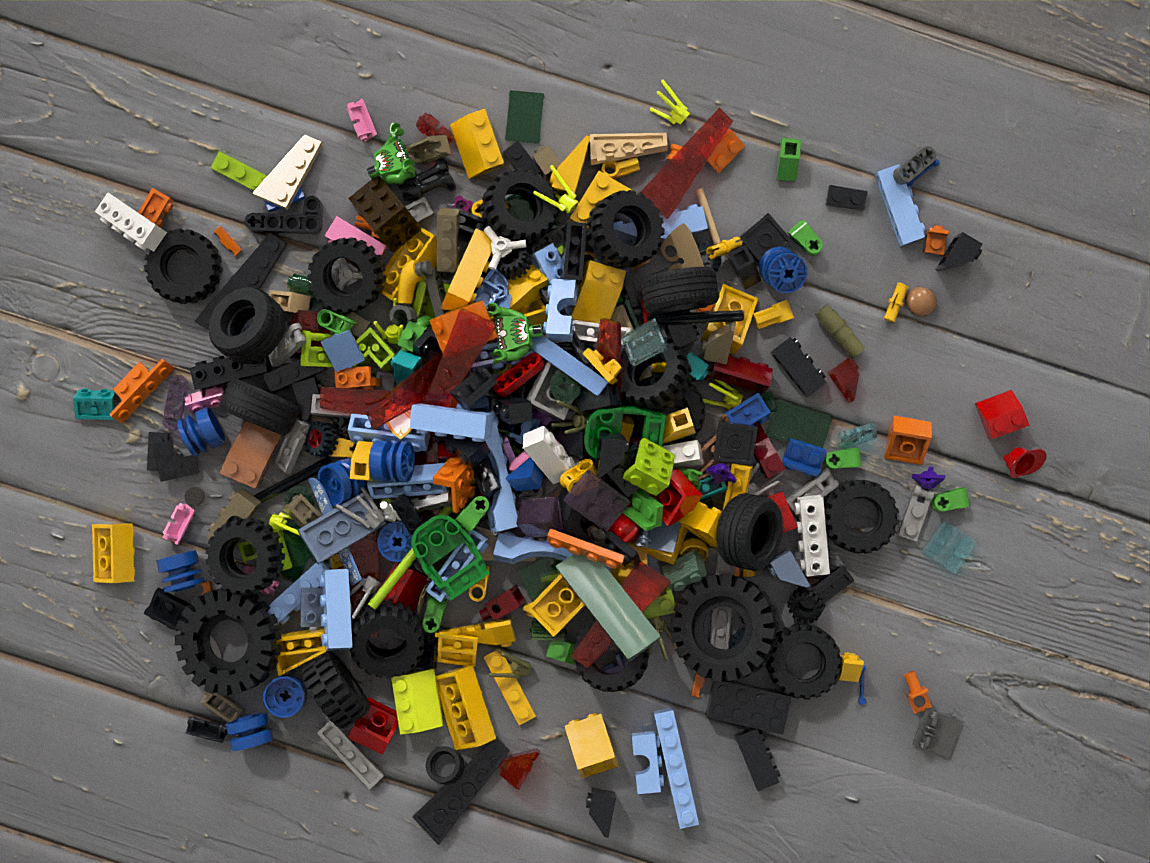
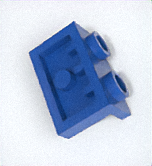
M757 393L725 414L730 422L754 425L757 422L762 424L769 420L768 415L771 412L760 394Z
M790 438L782 458V464L789 470H798L807 476L819 477L827 449Z

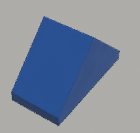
M530 457L505 479L516 492L540 489L544 473Z

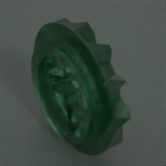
M559 371L550 380L549 389L557 400L570 402L580 394L581 384L563 371ZM564 380L566 384L573 385L567 389V395L564 389L557 388L563 384Z
M302 485L291 487L284 496V505L291 503L294 496L302 494L314 506V494L309 488Z

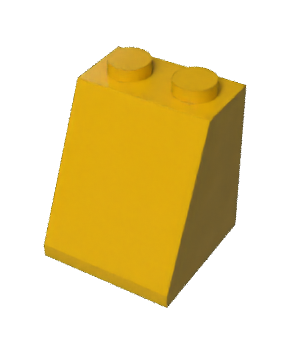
M593 713L588 715L586 719L580 721L579 719L572 720L568 725H565L577 769L582 778L619 767L602 714Z

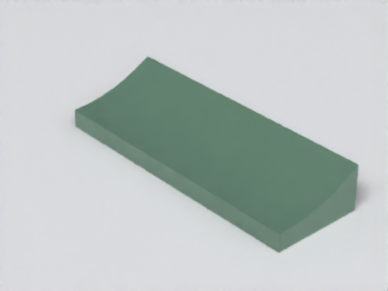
M573 554L556 565L557 570L629 662L661 638L602 562H593L587 559V556Z

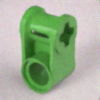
M803 219L787 232L793 241L810 256L819 254L823 247L821 239ZM810 242L812 244L817 243L816 249L811 250L809 248Z
M327 309L321 310L317 315L318 323L336 334L351 330L353 324L357 322L348 316ZM329 315H330V316H331V320H330V322L328 323V317H329Z
M857 447L828 452L823 464L829 469L862 467L860 449ZM832 456L833 458L837 459V462H834V465L833 462H829V459L832 458Z
M962 487L935 494L930 505L936 511L969 507L970 502L967 489ZM944 500V503L938 505V502Z
M483 496L475 497L455 521L470 533L489 509L488 499ZM477 500L485 501L484 510L482 508H480L479 510L476 509L477 504L475 502Z
M429 595L422 624L426 632L434 633L440 629L448 604L447 599L439 602L432 595ZM434 619V623L437 626L431 630L429 625H427V621Z

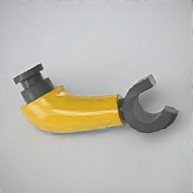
M412 260L403 267L398 286L397 303H400V305L394 306L390 311V320L396 326L403 324L405 320L404 311L407 314L408 320L418 319L416 310L410 303L413 300L416 283L421 281L426 274L431 275L433 273L430 261L427 260L423 263L418 260Z

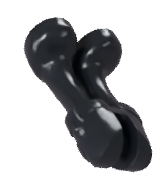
M445 157L438 159L432 168L416 174L413 178L406 179L403 184H398L400 189L415 186V188L402 193L404 201L418 200L424 197L423 194L439 187H446L449 191L456 190L451 174L447 173L450 170ZM444 174L441 177L424 184L421 183L424 180L435 175Z

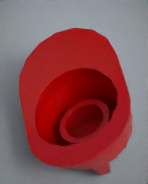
M1017 447L1011 453L1004 455L1003 460L1010 470V476L1017 478L1039 470L1044 464L1047 454L1042 449L1029 451L1022 447Z
M632 502L627 504L624 508L632 506ZM622 509L609 525L607 533L611 531L625 543H631L638 538L640 526L627 517Z

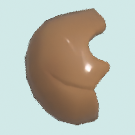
M918 286L912 288L907 293L905 304L911 313L924 317L930 315L935 310L937 300L930 289Z

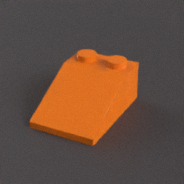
M483 300L446 312L429 320L444 357L498 337Z

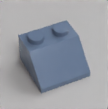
M787 549L775 555L770 564L766 566L773 578L776 577L779 580L804 587L810 586L792 552Z

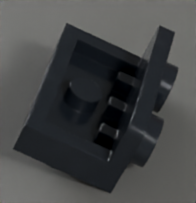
M158 587L144 614L152 620H156L168 628L178 631L176 629L178 620L185 618L181 613L186 606L192 604L169 592H164L163 589Z

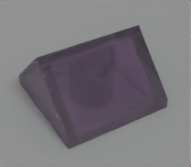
M558 497L522 499L516 525L528 538L547 537L550 529L564 533Z

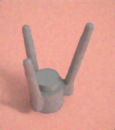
M757 463L753 468L750 480L760 467V463ZM784 471L774 475L759 487L752 482L749 484L748 494L760 496L780 484V481L772 482L783 475Z
M361 487V490L373 509L360 496H357V499L369 512L365 516L367 520L339 504L336 505V508L361 522L367 528L371 526L375 529L385 519L383 513L378 509L364 487Z
M368 576L367 579L363 577L350 591V596H352L360 587L364 586L362 590L365 592V595L351 617L353 620L369 595L372 596V599L380 589L381 583L371 576Z

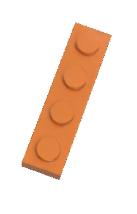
M550 529L547 535V542L555 548L562 547L568 549L571 554L587 556V559L590 561L603 562L606 566L613 569H621L625 556L553 529Z

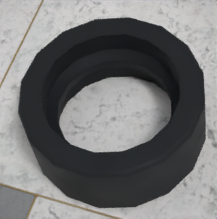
M441 746L430 752L426 759L425 767L427 774L432 780L440 784L449 785L461 778L465 763L458 751L451 747ZM444 754H449L455 759V769L447 777H441L435 771L437 759Z

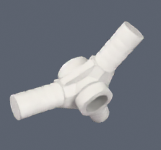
M490 226L484 229V232L492 241L491 247L492 254L494 255L488 267L491 270H496L500 259L512 252V249L526 248L525 240L511 242L510 239L502 236L498 237Z
M345 257L337 259L341 266L339 268L340 281L337 284L340 290H343L346 285L358 281V279H363L362 272H359L350 263L348 264Z
M385 501L381 502L380 507L382 509L379 510L383 513L385 520L395 523L396 519L401 520L391 504Z

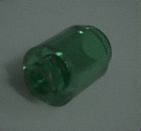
M295 273L292 277L289 276L287 287L290 288V292L309 296V294L314 295L315 291L311 292L309 288L312 285V281H308L307 276Z

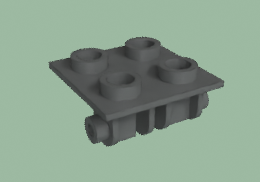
M925 708L913 745L950 757L962 721Z

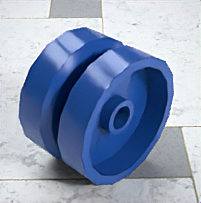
M350 458L324 465L318 471L317 479L323 485L333 506L344 504L363 493L361 487L365 488L366 486L365 481L350 479Z
M267 712L246 715L225 724L227 734H241L229 741L232 751L248 749L274 739L272 729H258L269 723Z

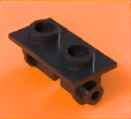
M403 493L398 496L399 499L392 501L390 504L410 535H413L415 530L424 524L425 520L421 518L417 510H414V505L410 501L409 496Z
M196 716L188 718V727L185 731V734L223 743L227 733L224 723L208 722L204 719L196 718Z

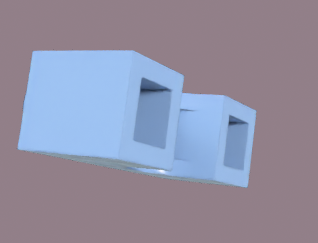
M552 279V285L548 286L550 302L546 304V316H548L547 322H544L543 332L550 341L572 342L574 329L572 316L561 315L560 311L566 306H576L578 294L576 280Z
M654 731L631 733L633 754L644 755L649 759V766L645 770L635 772L637 793L661 792L660 786H664L663 774L659 775L658 768L662 767L661 755H657V748H660L659 736H655Z

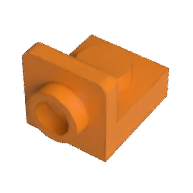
M933 225V228H929L926 232L923 253L943 256L949 230H944L945 227Z

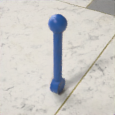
M936 159L931 165L924 169L914 179H912L910 182H907V186H912L915 180H917L919 177L925 174L932 167L938 166L939 160Z
M863 665L860 676V698L858 702L861 705L866 704V699L864 698L865 665Z

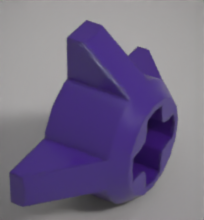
M723 463L716 464L705 471V473L712 475L713 485H717L719 482L729 481L735 483L737 481L730 472V468Z
M928 467V471L921 474H912V479L921 484L925 489H933L945 480V475H937L934 472V467Z

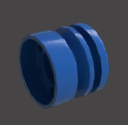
M779 246L769 249L761 257L759 274L766 283L778 292L791 293L801 288L806 281L807 266L804 260L788 248Z
M205 407L195 413L197 421L190 415L186 416V421L184 419L177 420V427L182 442L194 457L200 455V450L203 453L207 452L206 442L212 448H216L226 442L219 421L209 407Z
M383 440L373 442L369 454V472L373 481L389 482L392 480L393 482L408 483L412 478L415 466V454L411 442L395 441L392 443L391 441Z
M401 520L395 521V523L391 522L384 526L378 535V549L382 556L389 561L401 562L412 549L411 541L413 535H410ZM395 537L403 539L401 541L402 546L394 544L396 542Z
M196 550L156 560L159 573L168 572L169 574L161 582L171 581V586L163 588L164 592H179L194 588L196 585L204 582L203 577L194 579V574L202 572L201 569L192 570L191 567L199 562Z
M282 675L273 679L266 686L263 693V702L266 709L272 715L279 718H288L295 715L305 705L307 700L305 684L293 675ZM287 690L291 697L284 700L285 697L282 696V693H285Z

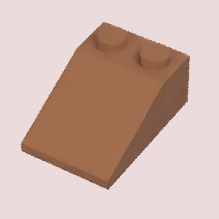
M245 421L225 459L220 474L250 487L260 488L282 435Z

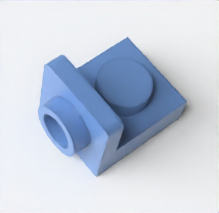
M532 417V421L521 424V434L510 432V436L516 438V442L523 444V434L539 428L541 419Z
M616 652L615 656L618 664L614 665V662L603 666L604 669L601 670L607 673L621 671L627 665L624 655L620 656L619 652Z

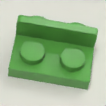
M639 488L633 493L632 506L624 508L623 513L645 531L662 526L663 505Z

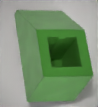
M782 138L780 140L776 180L796 181L801 139Z

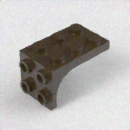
M380 176L371 179L348 198L391 252H395L421 231V226Z

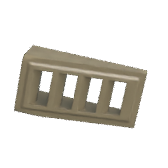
M206 692L201 698L203 706L227 722L236 720L244 711L230 697L218 695V692L213 694ZM214 694L215 698L212 701H209V699ZM221 699L222 702L217 707L215 704ZM226 703H227L229 706H228V707L225 709V711L223 712V711H222V708H223V707L226 705ZM232 708L236 709L230 717L227 715Z

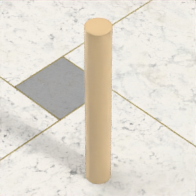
M701 188L696 190L700 205L703 206L713 245H716L720 242V238L704 190Z

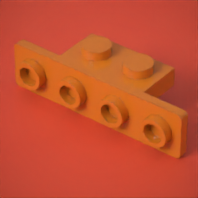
M161 359L149 371L144 364L138 362L113 389L122 401L110 413V416L118 422L124 423L162 381L169 376L174 367L164 359Z

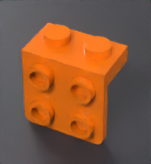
M450 457L433 476V484L451 487L453 512L459 513L475 494V487L473 486L474 471L469 464L464 465L458 458Z

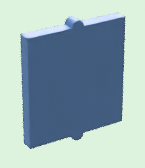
M351 330L340 334L335 333L332 337L321 341L336 372L347 367L352 368L353 365L365 360Z

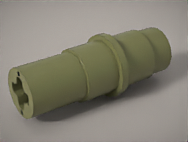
M826 304L816 312L815 316L827 330V335H831L852 359L865 349V346L845 323L846 320L842 319L829 304Z

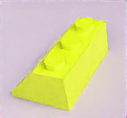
M435 669L405 672L404 675L398 676L396 674L391 678L400 735L444 726Z

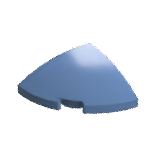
M497 268L496 270H490L484 278L473 302L476 303L483 300L486 310L494 312L491 307H487L488 304L494 302L498 307L509 308L511 302V295L507 288L509 284L505 276Z

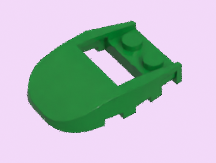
M635 406L600 408L590 415L585 426L584 444L586 451L591 457L596 459L599 433L621 434L623 414L644 415L642 439L646 438L662 447L666 415Z
M437 515L415 530L411 541L412 549L419 559L423 571L434 581L439 589H442L449 596L451 601L490 574L473 539L453 518L446 515ZM462 543H465L476 559L449 579L443 581L433 567V564Z

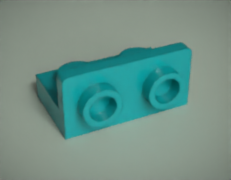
M88 388L78 390L73 397L75 419L114 420L110 413L115 409V391H110L109 389L97 391Z

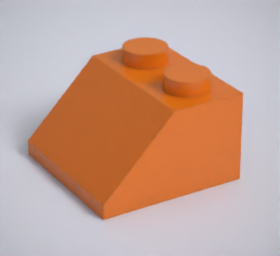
M893 415L888 430L884 459L922 465L932 439V423Z

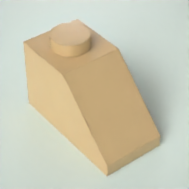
M270 290L269 296L280 304L284 312L308 315L310 296Z

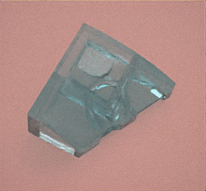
M875 423L839 432V449L842 450L876 439Z

